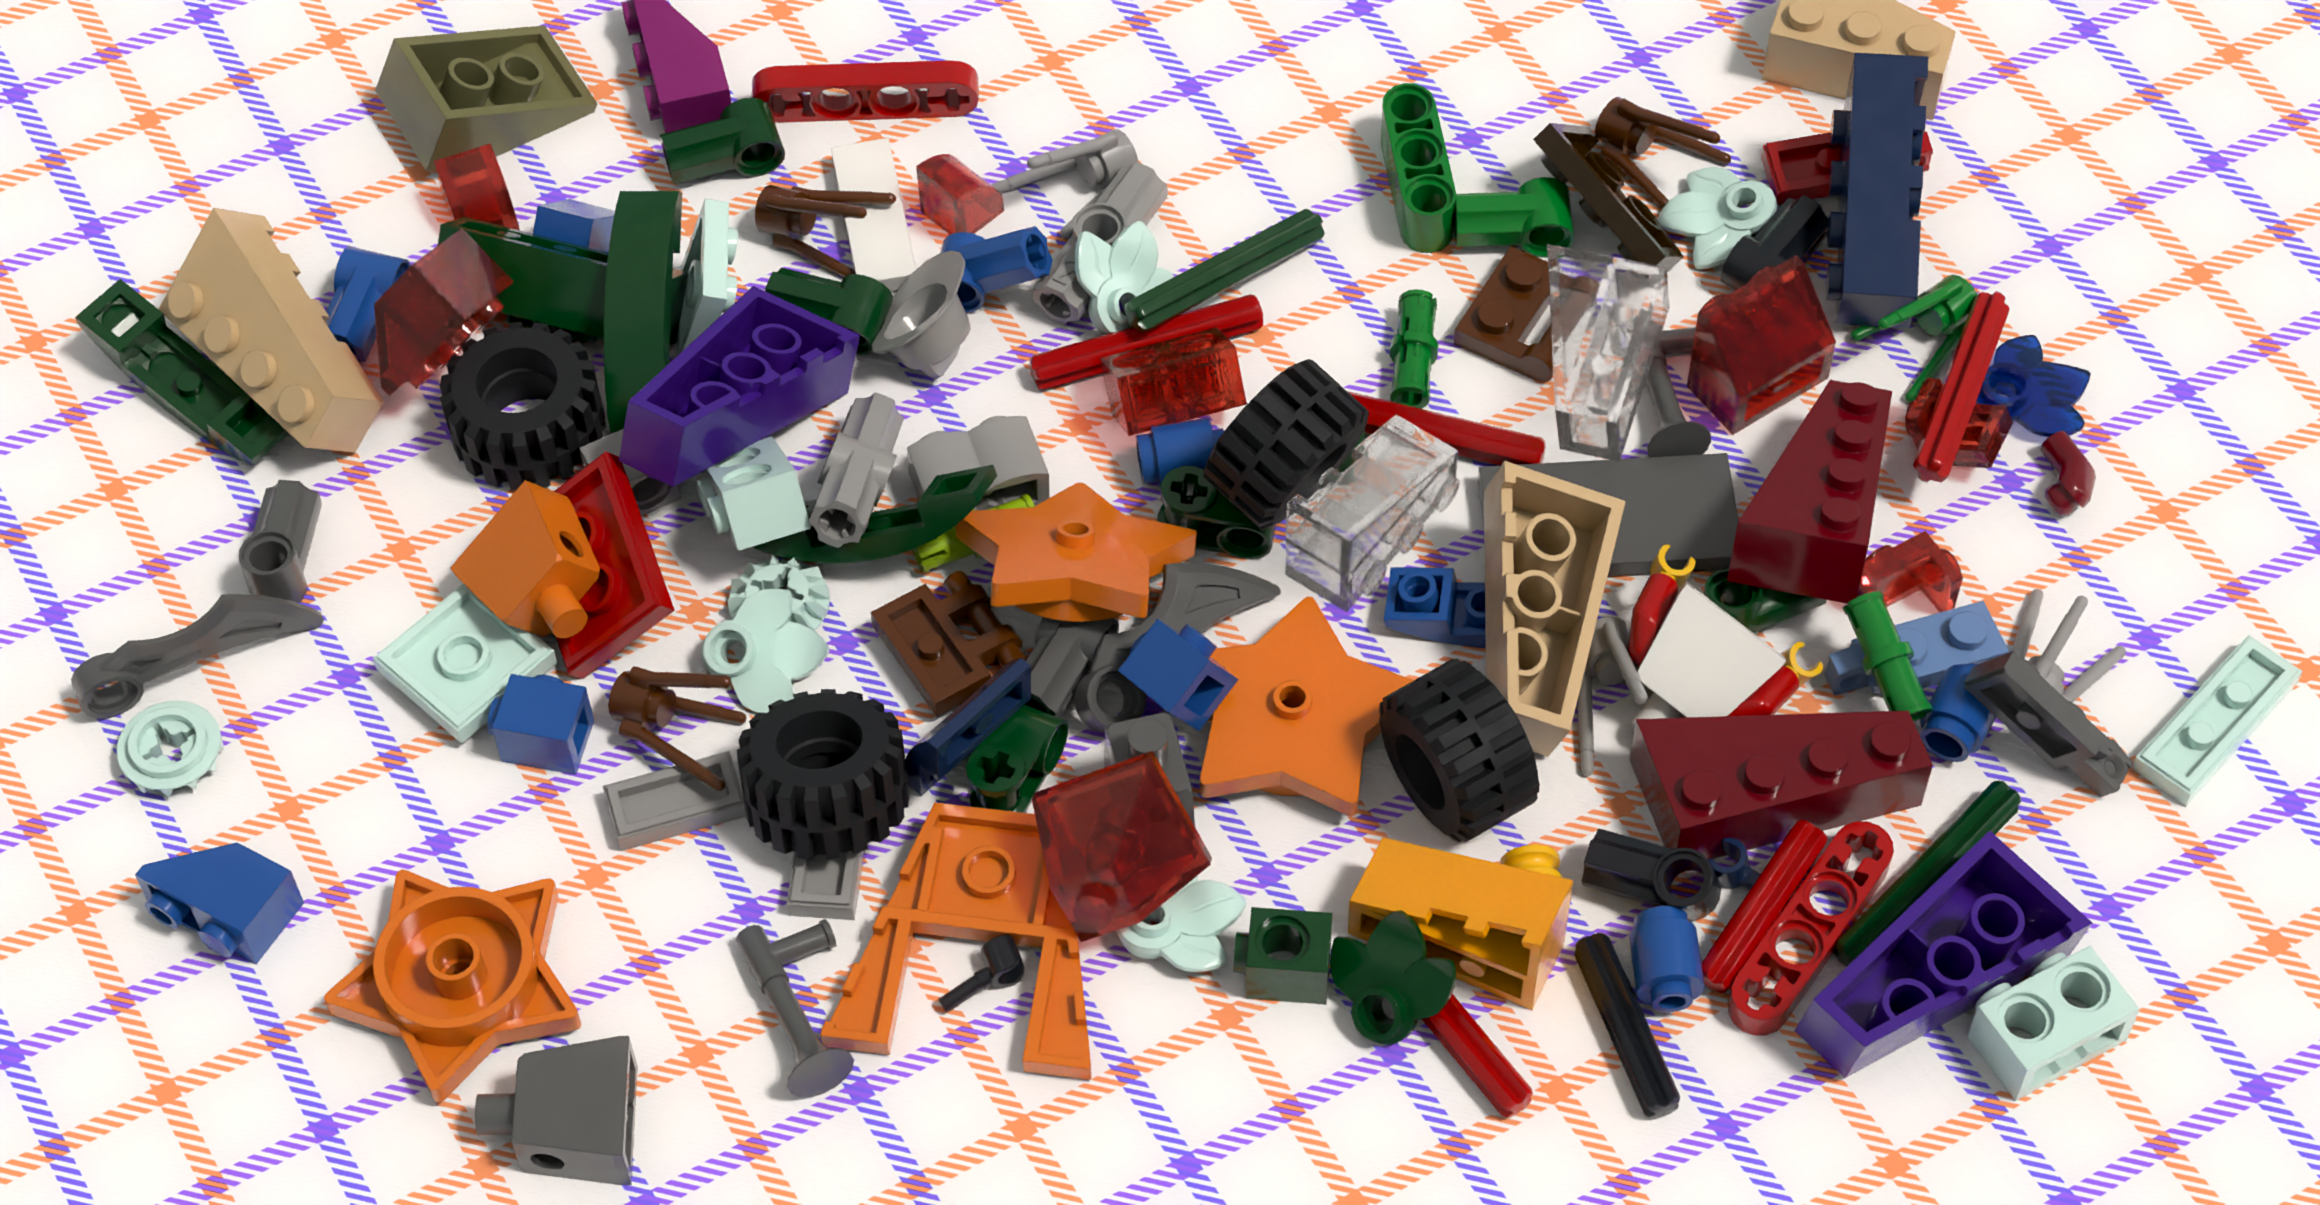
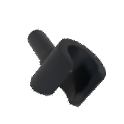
M1002 935L989 940L983 945L981 955L986 967L975 972L972 977L938 999L946 1013L992 985L998 988H1007L1021 981L1025 967L1013 937Z

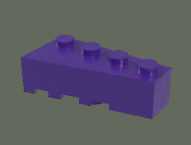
M752 286L628 401L619 462L672 487L684 482L755 442L846 395L849 391L860 335Z
M1989 831L1812 1000L1794 1031L1846 1078L1975 1007L1977 1001L1993 987L2002 983H2009L2013 987L2031 977L2036 967L2047 958L2057 953H2064L2066 956H2069L2093 923L1997 836Z

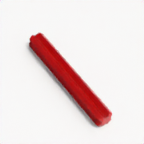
M1982 291L1976 295L1913 462V467L1918 471L1917 477L1923 482L1927 483L1933 480L1941 483L1950 474L2010 310L2009 306L2004 303L2005 296L1998 291L1993 294Z
M1249 294L1182 313L1146 333H1140L1135 328H1128L1038 353L1030 358L1031 375L1037 388L1044 390L1258 330L1263 326L1262 307L1257 297Z
M1349 392L1369 412L1365 433L1500 466L1504 461L1516 465L1539 464L1543 462L1546 442L1541 437Z

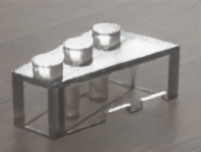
M1547 244L1554 396L1559 448L1620 462L1670 308L1667 267Z
M1398 415L1391 418L1353 449L1351 457L1357 461L1341 473L1333 467L1320 476L1318 483L1324 488L1312 498L1307 500L1297 494L1287 502L1285 575L1345 612H1348L1362 594L1370 596L1377 590L1386 575L1387 565L1399 551L1406 554L1414 547L1423 531L1424 522L1435 510L1439 512L1444 511L1453 501L1460 486V480L1456 478L1458 450Z

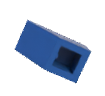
M238 842L144 864L135 874L147 900L144 906L155 919L173 929L182 924L197 932L201 941L219 955L231 957L233 953H236L256 965L304 904L291 870Z

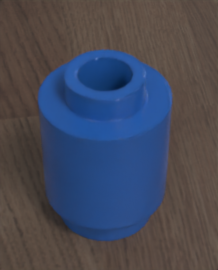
M1204 418L1150 427V433L1136 435V449L1143 485L1158 482V486L1161 488L1165 475L1172 469L1181 466H1195L1205 469L1209 454L1224 433L1223 428L1212 430L1210 419Z
M1975 663L1953 665L1946 670L1929 702L1932 705L1933 711L1925 714L1926 716L1920 719L1922 728L1920 737L1925 748L1935 756L1947 761L1961 762L1966 760L1969 754L1977 752L1996 719L1992 712L1964 688L1966 686L1964 681L1973 666L1978 665Z
M1674 906L1652 907L1637 914L1634 918V928L1629 934L1638 999L1645 1004L1652 1005L1655 1010L1661 1012H1676L1688 1008L1693 1003V1000L1698 998L1705 989L1695 925L1688 921V915L1685 910Z

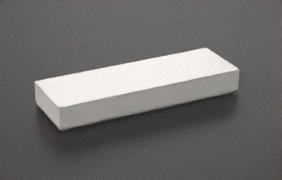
M889 138L831 147L838 191H871L893 193L896 196L895 203L891 205L848 204L864 207L867 215L863 219L844 218L855 274L874 278L884 284L890 291H897L916 270Z

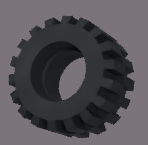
M522 322L509 323V329L499 332L496 327H492L483 331V339L476 341L470 338L461 345L462 356L452 355L446 364L448 374L442 375L440 382L442 393L440 400L453 447L459 461L465 462L467 471L473 476L477 477L484 474L487 484L499 487L505 481L509 482L511 490H517L524 480L536 483L541 487L551 486L549 479L560 476L564 481L574 475L573 466L576 463L583 465L579 448L603 438L601 426L605 425V413L592 360L588 358L587 350L580 342L572 343L571 334L561 329L552 334L549 331L548 324L537 322L534 323L532 328H523ZM521 400H545L539 406L528 411L519 413L501 412L507 406Z
M1310 359L1301 361L1277 375L1235 417L1209 454L1203 477L1259 529L1268 528L1282 522L1293 514L1335 472L1360 439L1365 429L1369 412L1316 362Z
M1451 659L1382 698L1383 702L1379 705L1381 733L1386 752L1398 779L1421 813L1435 827L1454 841L1467 842L1532 805L1538 799L1537 793L1540 786L1538 770L1528 737L1514 710L1502 693L1470 663L1464 660L1461 662L1458 659Z
M821 689V693L809 695L805 691L793 694L794 699L788 701L779 699L768 705L769 712L757 713L749 721L750 729L742 731L739 738L740 748L737 749L746 818L749 826L754 827L755 836L763 843L772 842L773 850L782 854L795 851L798 858L810 860L815 855H826L827 860L841 858L840 853L848 851L857 854L868 849L867 843L871 841L880 843L890 835L889 827L899 826L904 819V808L909 806L910 798L902 729H899L898 720L892 712H885L884 705L875 699L863 701L862 694L848 691L845 694H837L836 689Z

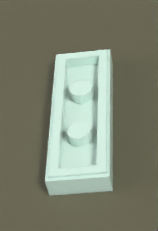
M2248 635L2136 756L2132 770L2186 807L2296 686L2303 671Z

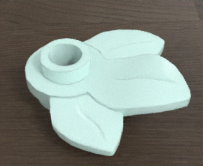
M1708 167L1688 173L1687 184L1690 192L1681 193L1669 200L1661 210L1657 220L1666 231L1695 237L1693 250L1695 269H1709L1725 264L1730 252L1743 236L1755 237L1777 212V201L1774 192L1765 183L1755 180L1741 181L1730 170ZM1753 203V204H1752L1751 206H1749V207L1739 208V207H1741V206H1743V205H1745V204Z
M1141 221L1134 222L1126 227L1115 239L1112 246L1087 231L1081 232L1076 242L1075 272L1077 281L1091 296L1088 312L1093 325L1099 331L1106 334L1131 328L1126 321L1127 315L1124 309L1127 301L1175 277L1168 270L1156 268L1159 256L1157 242L1152 232ZM1119 300L1123 307V313L1119 308Z
M765 589L751 594L743 601L735 618L714 626L703 642L702 659L707 671L711 675L729 676L741 704L756 713L769 712L768 705L779 699L784 701L794 699L791 680L802 679L815 671L829 653L828 644L817 632L802 624L789 621L793 604L792 593L789 590ZM742 642L745 647L744 657L738 663L730 664L727 659L729 647L733 643Z
M1189 858L1166 860L1152 867L1143 876L1139 895L1130 898L1120 907L1116 919L1117 935L1124 947L1131 954L1139 958L1155 959L1163 956L1177 969L1186 972L1215 970L1226 965L1225 951L1216 936L1238 920L1246 908V899L1225 883L1214 880L1198 881L1195 863ZM1148 920L1156 922L1158 924L1148 925L1142 921Z

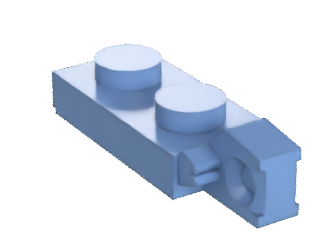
M1984 601L1894 625L1901 642H1909L1914 652V657L1910 662L1922 689L1938 685L1950 666L1966 665L1969 663L1981 664L2009 653ZM1857 638L1851 640L1852 644L1850 647L1829 654V661L1824 676L1834 696L1867 686L1870 687L1872 693H1881L1874 676H1866L1861 661L1865 658V655Z

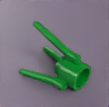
M1949 275L1927 291L1918 295L1916 300L1882 317L1878 321L1879 327L1861 326L1851 332V338L1854 341H1859L1881 330H1886L1900 324L1913 316L1916 317L1920 327L1928 334H1944L1947 336L1905 394L1906 402L1914 403L1956 349L1977 293L1973 286L1964 278L1958 275Z

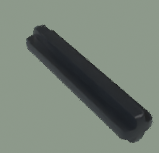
M1596 933L1581 938L1576 942L1574 956L1643 1113L1651 1119L1673 1113L1678 1109L1680 1094L1609 936L1604 933Z

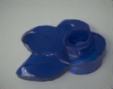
M2035 335L2016 337L2007 340L1996 349L1993 365L1987 370L1975 406L1981 413L1991 419L2003 422L2016 421L2029 432L2036 435L2050 437L2059 431H2065L2068 435H2073L2083 429L2085 422L2079 412L2072 406L2084 394L2091 373L2088 370L2070 365L2042 361L2043 351Z

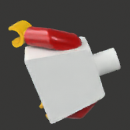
M1663 545L1651 564V576L1648 578L1632 609L1628 653L1632 661L1638 666L1636 670L1642 683L1654 692L1631 721L1634 725L1636 719L1684 718L1685 716L1688 718L1774 715L1798 690L1799 686L1821 673L1823 670V663L1821 661L1811 666L1808 670H1803L1797 664L1796 652L1805 643L1799 641L1780 654L1690 585L1686 580L1695 567V559L1690 557L1682 570L1672 569L1665 561V555L1671 545Z

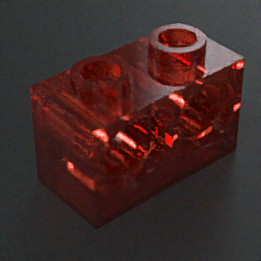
M1217 327L1100 358L1111 414L1128 436L1150 431L1152 426L1183 422L1247 404L1236 346Z

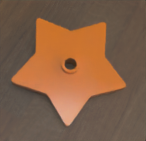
M1079 482L1034 507L974 510L956 525V537L995 566L991 583L990 604L992 606L1015 605L1026 612L1041 617L1075 622L1105 620L1123 614L1138 618L1147 617L1149 579L1163 572L1164 564L1181 563L1195 555L1197 532L1194 529L1124 515L1089 486Z
M1307 596L1257 643L1216 648L1210 656L1239 680L1208 719L1211 729L1200 775V795L1203 798L1259 789L1281 796L1304 795L1347 816L1352 817L1356 815L1363 754L1366 746L1381 734L1379 705L1383 702L1382 698L1414 680L1348 656L1315 599Z
M401 869L395 877L388 923L379 936L375 951L324 995L329 1013L401 1038L435 1102L444 1101L498 1045L579 1029L582 1024L577 1008L545 961L558 902L555 881L547 878L490 892L474 887H446Z

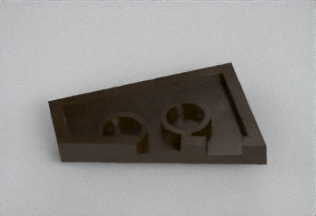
M1549 123L1533 139L1545 153L1541 157V162L1545 168L1560 182L1566 184L1569 181L1583 197L1579 201L1583 212L1598 226L1604 228L1607 225L1621 241L1617 246L1619 253L1634 269L1639 272L1646 270L1648 273H1667L1684 257L1650 209L1635 196L1629 195L1626 198L1621 188L1624 186V181L1627 178L1617 164L1612 161L1608 162L1601 155L1591 150L1599 140L1590 127Z

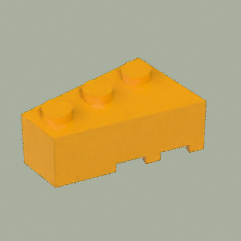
M1383 837L1349 900L1348 934L1368 942L1370 935L1381 920L1394 911L1402 910L1420 928L1427 947L1426 957L1450 959L1455 963L1456 979L1533 1010L1564 947L1573 880Z

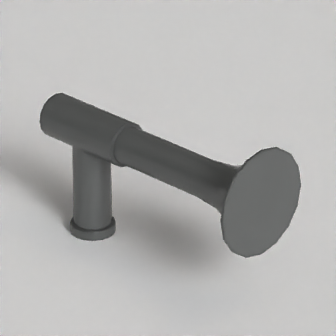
M1634 314L1627 320L1626 327L1640 370L1645 376L1660 425V430L1651 438L1648 444V456L1665 457L1704 454L1711 443V433L1705 425L1685 420L1666 367L1667 360L1665 354L1703 349L1713 351L1715 349L1714 328L1709 323L1701 327L1657 331L1650 314Z
M824 919L815 926L770 943L762 926L752 925L746 927L739 932L736 942L762 993L766 994L796 1056V1067L788 1077L787 1087L791 1094L798 1097H813L826 1093L837 1087L847 1078L853 1069L854 1059L849 1051L842 1048L828 1049L821 1043L790 987L789 978L782 965L827 947L829 949L836 947V939L828 921Z

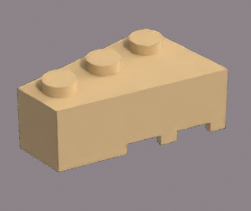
M1780 0L1769 34L1762 80L1846 99L1855 53L1929 57L1928 78L1924 84L1919 106H1926V119L1933 120L1946 78L1956 31L1896 0Z

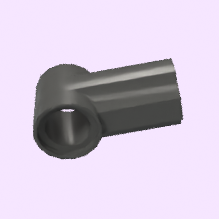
M278 480L275 486L266 488L254 532L243 542L239 549V562L250 595L275 597L300 603L307 592L304 568L321 511L322 501L317 491L310 490L300 481Z
M1042 617L1036 635V646L1026 660L1031 665V699L1024 705L1060 718L1075 695L1078 683L1091 670L1102 635L1118 633V620L1110 618L1098 621L1075 622Z

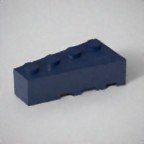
M1855 53L1844 109L1833 110L1830 146H1841L1840 161H1831L1829 196L1839 197V212L1830 211L1827 247L1838 248V264H1828L1826 300L1837 301L1836 324L1879 327L1878 321L1882 317L1916 300L1918 297L1921 221L1913 220V217H1918L1923 188L1924 166H1920L1919 162L1923 134L1925 132L1926 106L1919 105L1924 84L1928 78L1929 57ZM1912 317L1891 328L1910 329Z

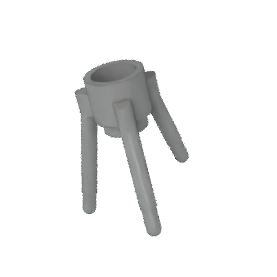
M1114 129L1095 139L1029 158L1027 165L1030 170L990 184L987 187V193L995 196L1078 167L1081 176L1089 185L1095 186L1100 184L1105 187L1087 204L1090 205L1097 202L1123 165H1133L1135 162H1138V157L1133 144L1126 134L1119 129ZM1075 216L1061 229L1060 235L1063 239H1068L1072 236Z
M2034 589L2030 594L2012 649L2022 659H2025L2043 599V591L2041 589ZM2082 595L2075 599L2043 654L2029 659V662L2038 669L2040 675L2070 702H2074L2126 654V649L2123 646H2116L2064 690L2062 681L2065 675L2055 661L2088 605V599Z
M1617 617L1597 619L1578 696L1579 753L1581 772L1585 776H1590L1594 772L1592 678H1598L1599 682L1605 685H1616L1626 682L1635 701L1639 704L1645 703L1647 696L1650 698L1654 693L1642 683L1636 669L1638 666L1632 661L1628 653L1630 637L1628 626L1624 620Z

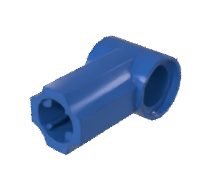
M1036 226L989 239L974 233H953L944 239L940 253L950 250L960 252L966 262L964 274L957 291L966 313L980 309L987 292L1049 276L1053 260L1047 247V238Z
M347 246L340 255L334 275L335 294L326 311L329 315V319L326 322L336 340L346 342L358 362H366L389 310L397 312L405 302L411 281V264L407 259Z

